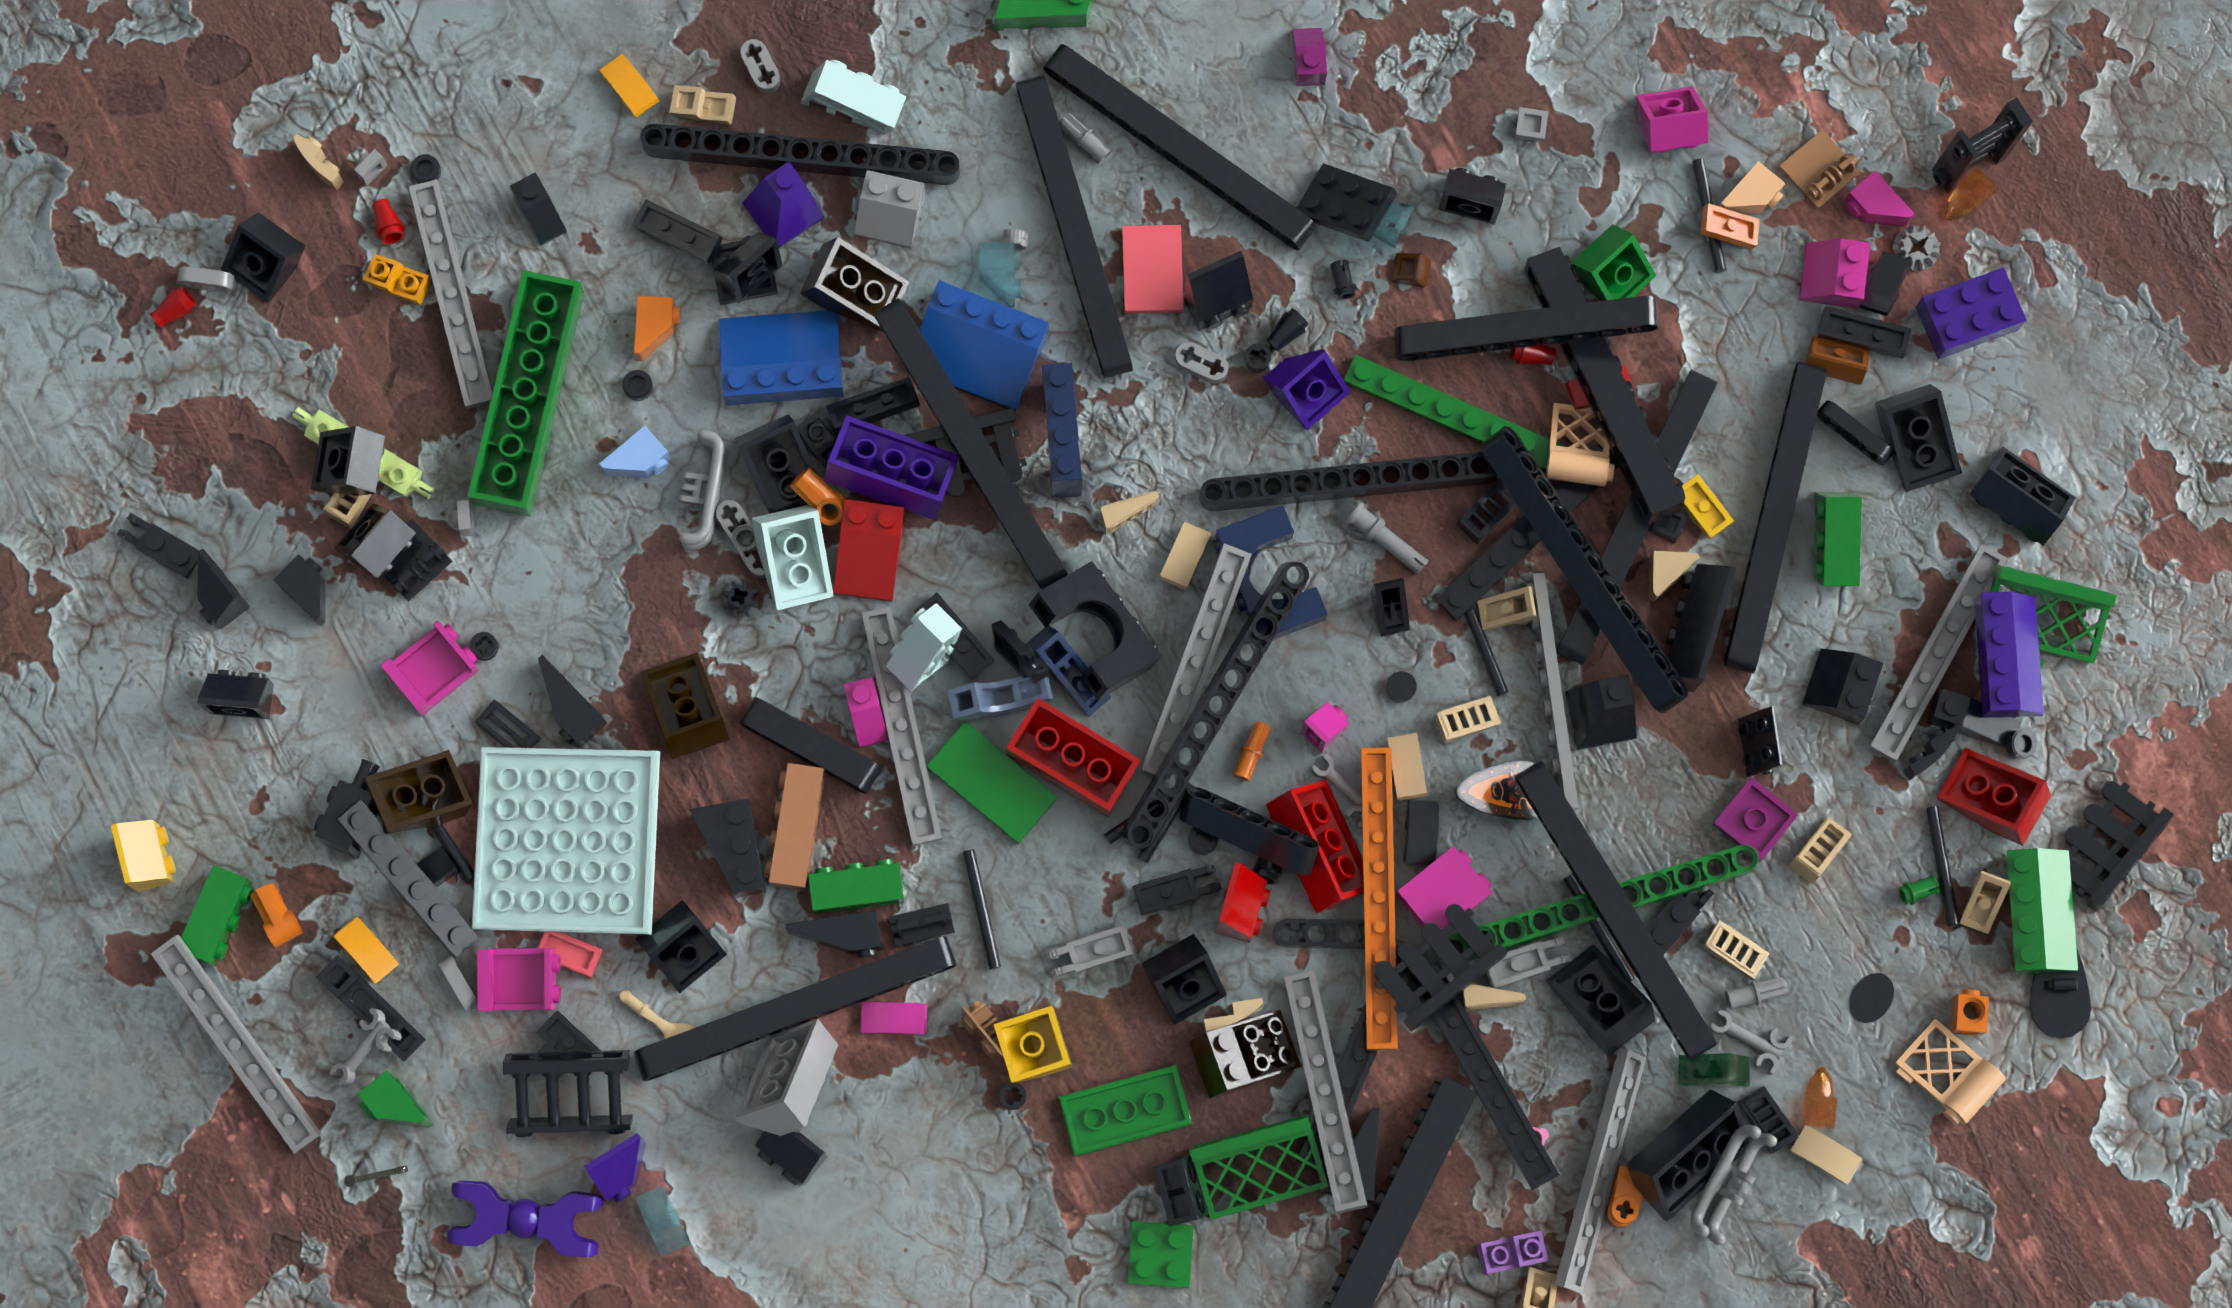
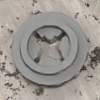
M1912 224L1901 230L1893 243L1894 255L1910 259L1911 268L1909 270L1923 271L1930 268L1940 255V242L1935 237V232L1926 229L1925 225L1914 226ZM1912 241L1916 244L1925 241L1922 247L1924 253L1916 251L1909 255L1908 253L1913 246Z

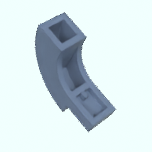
M1022 676L991 683L973 682L947 690L953 719L975 720L1007 715L1031 709L1037 698L1044 702L1053 700L1049 677L1033 683L1028 677L1023 679Z

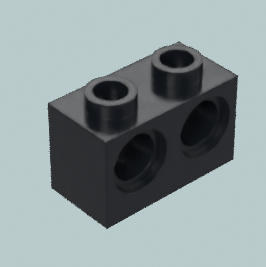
M1191 1156L1153 1166L1169 1226L1197 1220L1208 1215Z

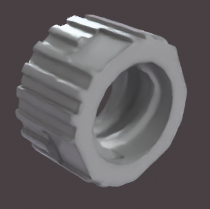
M1004 229L1001 245L1010 250H1025L1028 245L1029 234L1019 229Z

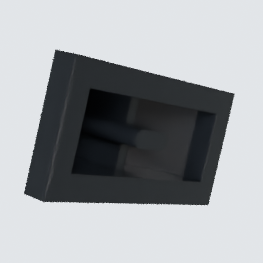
M1399 578L1373 584L1370 594L1380 635L1385 636L1410 630L1404 579Z

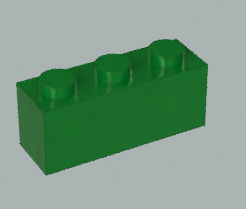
M893 859L875 861V866L863 867V863L845 865V870L833 871V867H822L815 869V874H808L814 915L905 903L900 864H893Z
M213 865L181 939L197 960L216 967L217 962L223 961L227 954L229 945L226 942L230 933H235L240 924L241 916L238 915L243 904L247 905L251 899L250 894L253 893L251 885L253 882Z

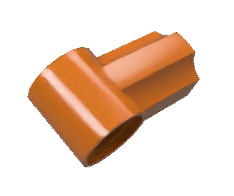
M810 467L804 469L790 484V487L810 507L818 510L821 523L829 526L839 523L843 515L845 498L839 492L833 491ZM834 504L838 511L828 512L824 505Z
M273 882L259 887L250 894L264 921L263 928L275 948L303 934L295 915L291 910H288L283 897Z

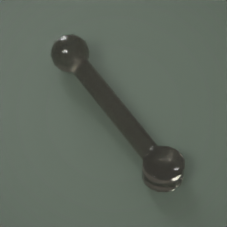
M407 1165L356 1177L347 1175L344 1178V1184L347 1187H352L357 1182L408 1172Z

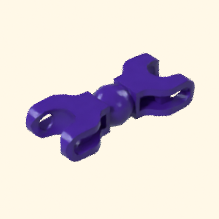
M459 1180L452 1183V1195L455 1198L470 1201L475 1207L476 1218L472 1225L454 1226L448 1230L446 1240L449 1243L474 1247L485 1243L494 1234H507L510 1231L513 1235L520 1238H531L537 1234L538 1238H545L550 1241L554 1249L564 1256L593 1257L598 1254L597 1242L593 1239L579 1236L574 1230L573 1220L578 1212H594L601 1208L603 1197L600 1194L571 1191L554 1204L543 1203L540 1206L535 1201L529 1199H520L514 1203L513 1200L503 1199L488 1182Z

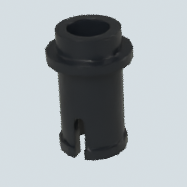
M1340 260L1330 264L1336 286L1333 291L1335 295H1338V299L1341 300L1355 296V290L1357 289L1356 284L1352 282L1348 260H1343V265H1341Z

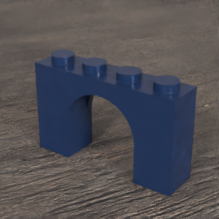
M1072 363L1042 365L1044 412H1046L1052 498L1081 496L1082 471Z
M1282 505L1216 530V540L1212 542L1217 556L1221 545L1225 543L1251 553V561L1260 551L1291 540L1294 530ZM1247 566L1235 600L1240 612L1245 611L1249 618L1262 594L1252 586L1248 577ZM1317 587L1301 592L1273 640L1326 620L1327 611ZM1271 599L1273 607L1279 609L1283 605V599ZM1264 618L1259 619L1256 623V630L1260 635L1265 634L1268 630V623Z

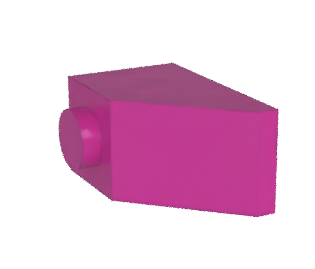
M1876 171L1850 191L1844 200L1849 213L1855 218L1859 217L1863 223L1905 226L1915 214Z
M873 677L843 684L859 748L889 741Z
M1327 702L1304 721L1300 733L1322 754L1347 729L1349 723L1346 719L1348 716L1337 705L1332 707Z

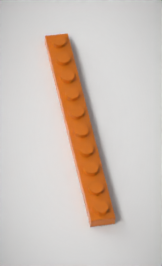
M1391 747L1361 748L1367 1050H1397V1012L1394 1010L1397 1003L1384 987L1378 990L1374 985L1378 981L1374 975V967L1378 962L1386 961L1393 968L1396 966Z

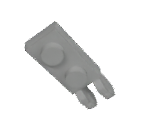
M1122 925L1068 942L1066 946L1044 953L1046 961H1052L1066 954L1070 956L1072 964L1054 968L1049 972L1051 979L1074 971L1076 974L1132 956L1133 951L1125 927Z
M1563 936L1543 943L1538 941L1509 951L1505 958L1486 972L1491 988L1497 989L1551 970L1550 968L1570 962L1569 954H1563L1547 961L1544 950L1554 949L1564 944Z

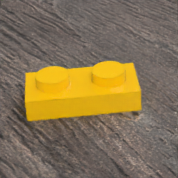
M1699 474L1682 485L1685 493L1683 507L1708 540L1715 537L1734 522L1733 518Z

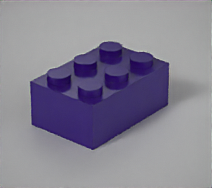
M2004 267L1923 296L1915 306L1938 360L2018 331L2027 321Z

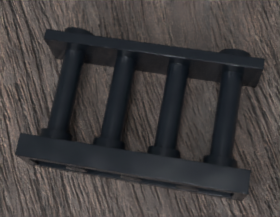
M2018 98L2011 100L2005 105L1991 126L1968 139L1963 130L1957 132L1932 169L1933 178L1939 187H1944L1946 192L1950 193L1966 171L1986 158L1992 159L1996 165L2006 160L2033 123V120Z
M630 1050L506 1054L503 1060V1075H511L515 1078L517 1118L509 1119L506 1134H515L516 1137H529L533 1133L607 1131L609 1134L616 1135L625 1133L626 1130H631L633 1115H622L620 1074L623 1071H628L630 1064ZM592 1072H604V1074L608 1075L609 1115L591 1116L589 1075ZM561 1073H573V1075L577 1076L579 1116L560 1117L558 1076ZM530 1074H542L546 1077L548 1117L529 1118L527 1077Z

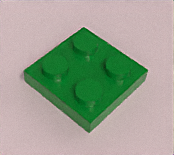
M1132 1221L1128 1284L1190 1288L1193 1225L1178 1224L1169 1226L1166 1223Z

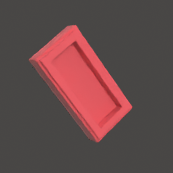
M544 932L537 947L556 948V954L560 955L561 967L591 979L604 951L601 948L561 932Z

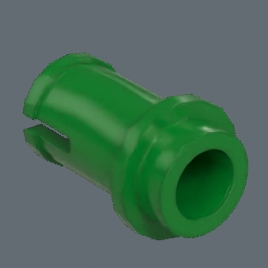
M1934 875L1913 883L1904 882L1903 886L1899 887L1900 898L1904 904L1914 905L1919 899L1940 893V889L1935 888L1939 887V883Z

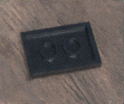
M1323 163L1296 208L1311 218L1316 224L1369 242L1395 199L1397 192L1393 187Z

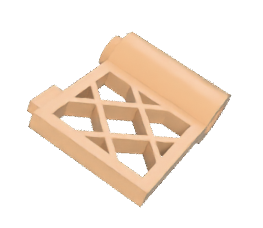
M1553 404L1546 467L1547 479L1603 487L1606 486L1607 481L1612 482L1615 465L1609 463L1610 446L1605 436H1601L1603 434L1601 428L1595 430L1587 422L1595 418L1591 408L1575 410L1573 405ZM1559 414L1571 415L1576 421L1566 426L1558 417ZM1579 426H1582L1589 433L1588 436L1581 440L1572 432V430ZM1564 435L1573 443L1570 447L1556 446V440ZM1595 439L1603 447L1602 452L1592 451L1586 444Z
M1936 1018L1895 1062V1065L1898 1067L1896 1073L1908 1084L1915 1081L1937 1100L1945 1109L1943 1112L1944 1116L1955 1125L1959 1122L1966 1125L2006 1080L1999 1069L1987 1060L1982 1059ZM1934 1029L1945 1037L1946 1048L1929 1049L1928 1036ZM1924 1041V1049H1917ZM1950 1042L1957 1048H1950ZM1963 1052L1972 1062L1965 1069H1952L1951 1053ZM1946 1053L1948 1069L1930 1070L1929 1054ZM1912 1054H1925L1926 1070L1914 1071L1905 1061ZM1948 1074L1949 1087L1943 1094L1939 1093L1932 1086L1931 1075ZM1953 1074H1960L1953 1082ZM1920 1075H1927V1081Z

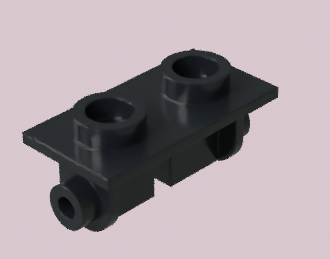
M948 903L889 917L895 946L955 933Z

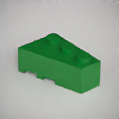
M999 0L994 18L995 31H1004L1005 28H1022V30L1031 29V27L1049 26V28L1086 26L1093 0Z
M1815 492L1816 532L1814 544L1815 549H1817V561L1814 562V578L1818 579V583L1822 586H1860L1862 497L1854 493Z

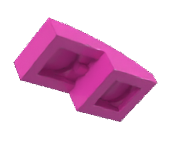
M862 1002L861 1033L926 1035L928 1004Z

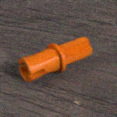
M1259 721L1254 723L1245 746H1241L1242 754L1232 773L1235 777L1250 782L1258 759L1264 755L1261 752L1271 730L1269 725Z

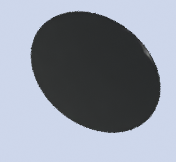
M1873 973L1864 977L1856 985L1850 998V1010L1856 1020L1862 1023L1874 1022L1887 1012L1894 997V987L1890 978L1882 973Z

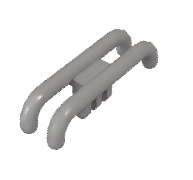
M701 429L698 432V438L702 446L713 450L709 475L684 472L682 479L692 481L694 484H681L680 490L692 493V495H680L678 502L703 507L699 529L694 533H683L680 535V542L686 550H699L711 541L716 522V509L719 505L727 459L726 449L721 437L707 429Z
M1749 1124L1741 1126L1733 1133L1691 1214L1692 1228L1700 1237L1708 1236L1716 1245H1723L1725 1243V1236L1719 1232L1720 1222L1731 1201L1742 1206L1744 1200L1737 1196L1738 1192L1741 1191L1747 1195L1750 1189L1743 1186L1744 1181L1753 1184L1756 1179L1748 1175L1747 1171L1762 1146L1774 1147L1777 1144L1775 1136L1767 1133L1761 1134V1130L1757 1126ZM1747 1137H1751L1752 1139L1747 1144L1736 1167H1733L1731 1163L1742 1142ZM1717 1192L1720 1194V1197L1706 1226L1703 1223V1217Z

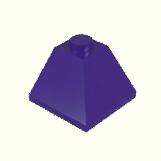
M790 162L764 177L742 202L763 234L775 237L779 248L824 219L806 184Z
M1323 349L1285 358L1263 377L1276 399L1306 430L1310 429L1350 393L1349 388Z
M638 1133L584 1166L608 1202L615 1200L616 1203L621 1202L632 1194L630 1189L636 1186L646 1147L644 1138Z

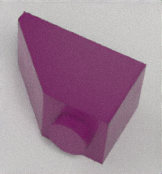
M1322 28L1293 29L1296 86L1325 85L1327 62Z

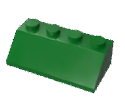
M2042 848L2006 850L2008 877L2011 882L2009 891L2016 975L2078 971L2069 850Z

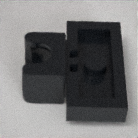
M558 1010L536 1032L547 1042L537 1053L601 1051Z

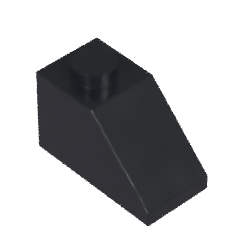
M536 172L510 185L515 200L541 246L567 232Z
M298 554L273 581L322 626L325 623V580L319 573L322 568L311 557L305 561Z

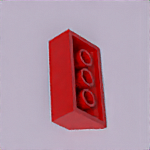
M1039 698L1036 699L1006 747V755L1107 817H1109L1141 761Z
M1326 780L1291 789L1265 804L1272 820L1305 834L1320 844L1311 874H1297L1316 914L1333 909L1364 895L1363 857Z

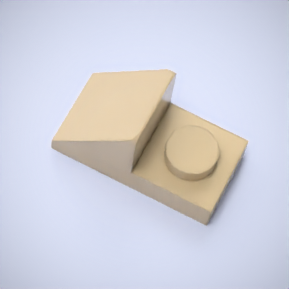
M1530 586L1478 600L1482 630H1492L1514 623L1526 625L1537 616L1532 587Z
M1981 871L1973 881L1971 894L1959 923L1988 934L2011 882Z

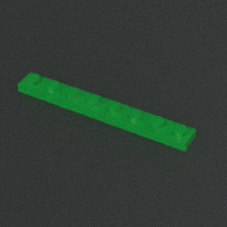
M1355 354L1344 378L1346 385L1480 444L1502 427L1508 426L1517 433L1540 469L1546 472L1550 439ZM1556 442V446L1566 447Z

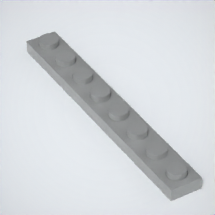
M436 179L409 186L466 409L490 404L493 390L439 182Z
M1225 543L1221 545L1140 770L1155 775L1197 705L1249 564L1251 553ZM1171 774L1166 775L1164 779L1169 780Z
M1983 544L1978 547L1869 745V749L1894 763L1898 760L1975 619L1974 600L1982 592H1990L1994 579L1992 575L1994 565L2004 566L2008 559L2007 557Z
M1536 573L1531 576L1530 583H1526V587H1532L1537 615L1530 621L1532 630H1537L1538 641H1534V652L1536 659H1541L1542 670L1538 671L1540 688H1545L1546 700L1542 701L1543 714L1545 718L1549 717L1551 728L1547 729V742L1549 747H1553L1555 758L1551 759V771L1553 777H1558L1559 788L1575 812L1579 807L1545 573Z
M891 606L863 612V622L912 846L940 841L942 836L910 691L886 667L892 657L890 651L899 642Z
M175 935L153 951L151 955L293 1153H297L322 1135L181 937Z
M1309 970L1285 976V984L1336 1213L1340 1214L1368 1207L1315 971Z
M1619 1048L1614 1062L1611 1080L1606 1091L1605 1102L1597 1124V1131L1590 1150L1587 1168L1582 1179L1578 1201L1573 1212L1569 1234L1565 1241L1563 1256L1557 1270L1555 1285L1582 1294L1646 1061L1645 1057L1628 1049Z

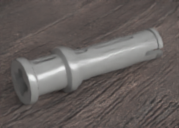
M1361 502L1345 523L1354 525L1365 534L1366 540L1371 542L1375 540L1418 575L1429 560L1385 527V520L1375 517L1364 508L1365 504Z

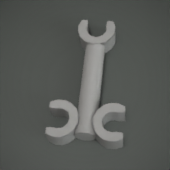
M1325 754L1322 759L1328 764V769L1321 771L1314 765L1311 769L1313 774L1319 778H1327L1356 805L1348 809L1345 815L1347 819L1353 813H1359L1362 816V794L1334 769L1333 759ZM1362 821L1357 825L1358 829L1362 828Z
M374 1008L369 1010L374 1018L372 1023L360 1020L361 1028L370 1031V1034L344 1064L339 1063L331 1068L330 1074L332 1076L339 1077L343 1072V1078L338 1083L340 1086L349 1087L353 1084L355 1080L354 1070L375 1045L380 1050L390 1052L392 1049L388 1045V1038L401 1040V1033L390 1028L385 1022V1015L381 1010Z
M1724 1010L1717 1011L1716 1015L1722 1017L1725 1024L1723 1027L1711 1024L1709 1029L1715 1034L1726 1032L1763 1052L1764 1054L1756 1058L1754 1066L1758 1068L1762 1061L1766 1059L1771 1062V1069L1768 1074L1773 1075L1779 1068L1778 1059L1783 1050L1791 1045L1793 1037L1789 1035L1785 1042L1780 1044L1776 1041V1034L1779 1029L1774 1028L1770 1031L1768 1041L1733 1023L1728 1012Z

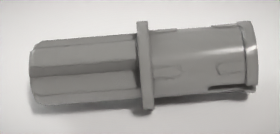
M1068 113L1060 120L1061 129L1077 142L1076 147H1082L1098 164L1102 163L1112 150L1093 134L1094 130H1088L1072 114Z
M1780 977L1757 984L1755 981H1752L1749 986L1726 990L1725 995L1728 1006L1732 1010L1736 1007L1752 1003L1760 1005L1763 1000L1786 995L1788 988L1784 978Z

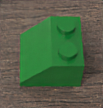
M1613 224L1572 261V265L1582 283L1600 301L1634 297L1657 276L1634 234Z
M385 1071L357 1093L362 1100L358 1105L369 1119L372 1118L374 1121L378 1119L387 1124L425 1128L433 1125L432 1121L400 1080L389 1071Z

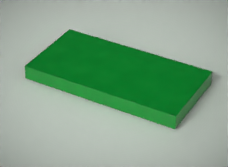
M966 721L926 766L927 769L1018 845L1057 800L1053 793Z
M1176 1065L1058 1097L1074 1157L1192 1125Z

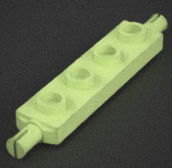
M298 407L295 412L300 415L293 413L292 416L293 419L306 425L304 436L317 444L319 443L320 432L349 427L322 410H318L312 416ZM384 448L379 473L382 476L379 481L404 496H408L413 491H416L426 497V499H429L432 496L430 493H433L435 489L420 480L422 470Z

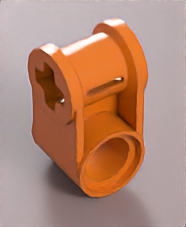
M1619 1165L1612 1184L1607 1218L1615 1227L1623 1228L1637 1218L1643 1195L1634 1186L1628 1167ZM1622 1205L1625 1206V1212L1629 1213L1624 1218H1621L1620 1211L1616 1210Z

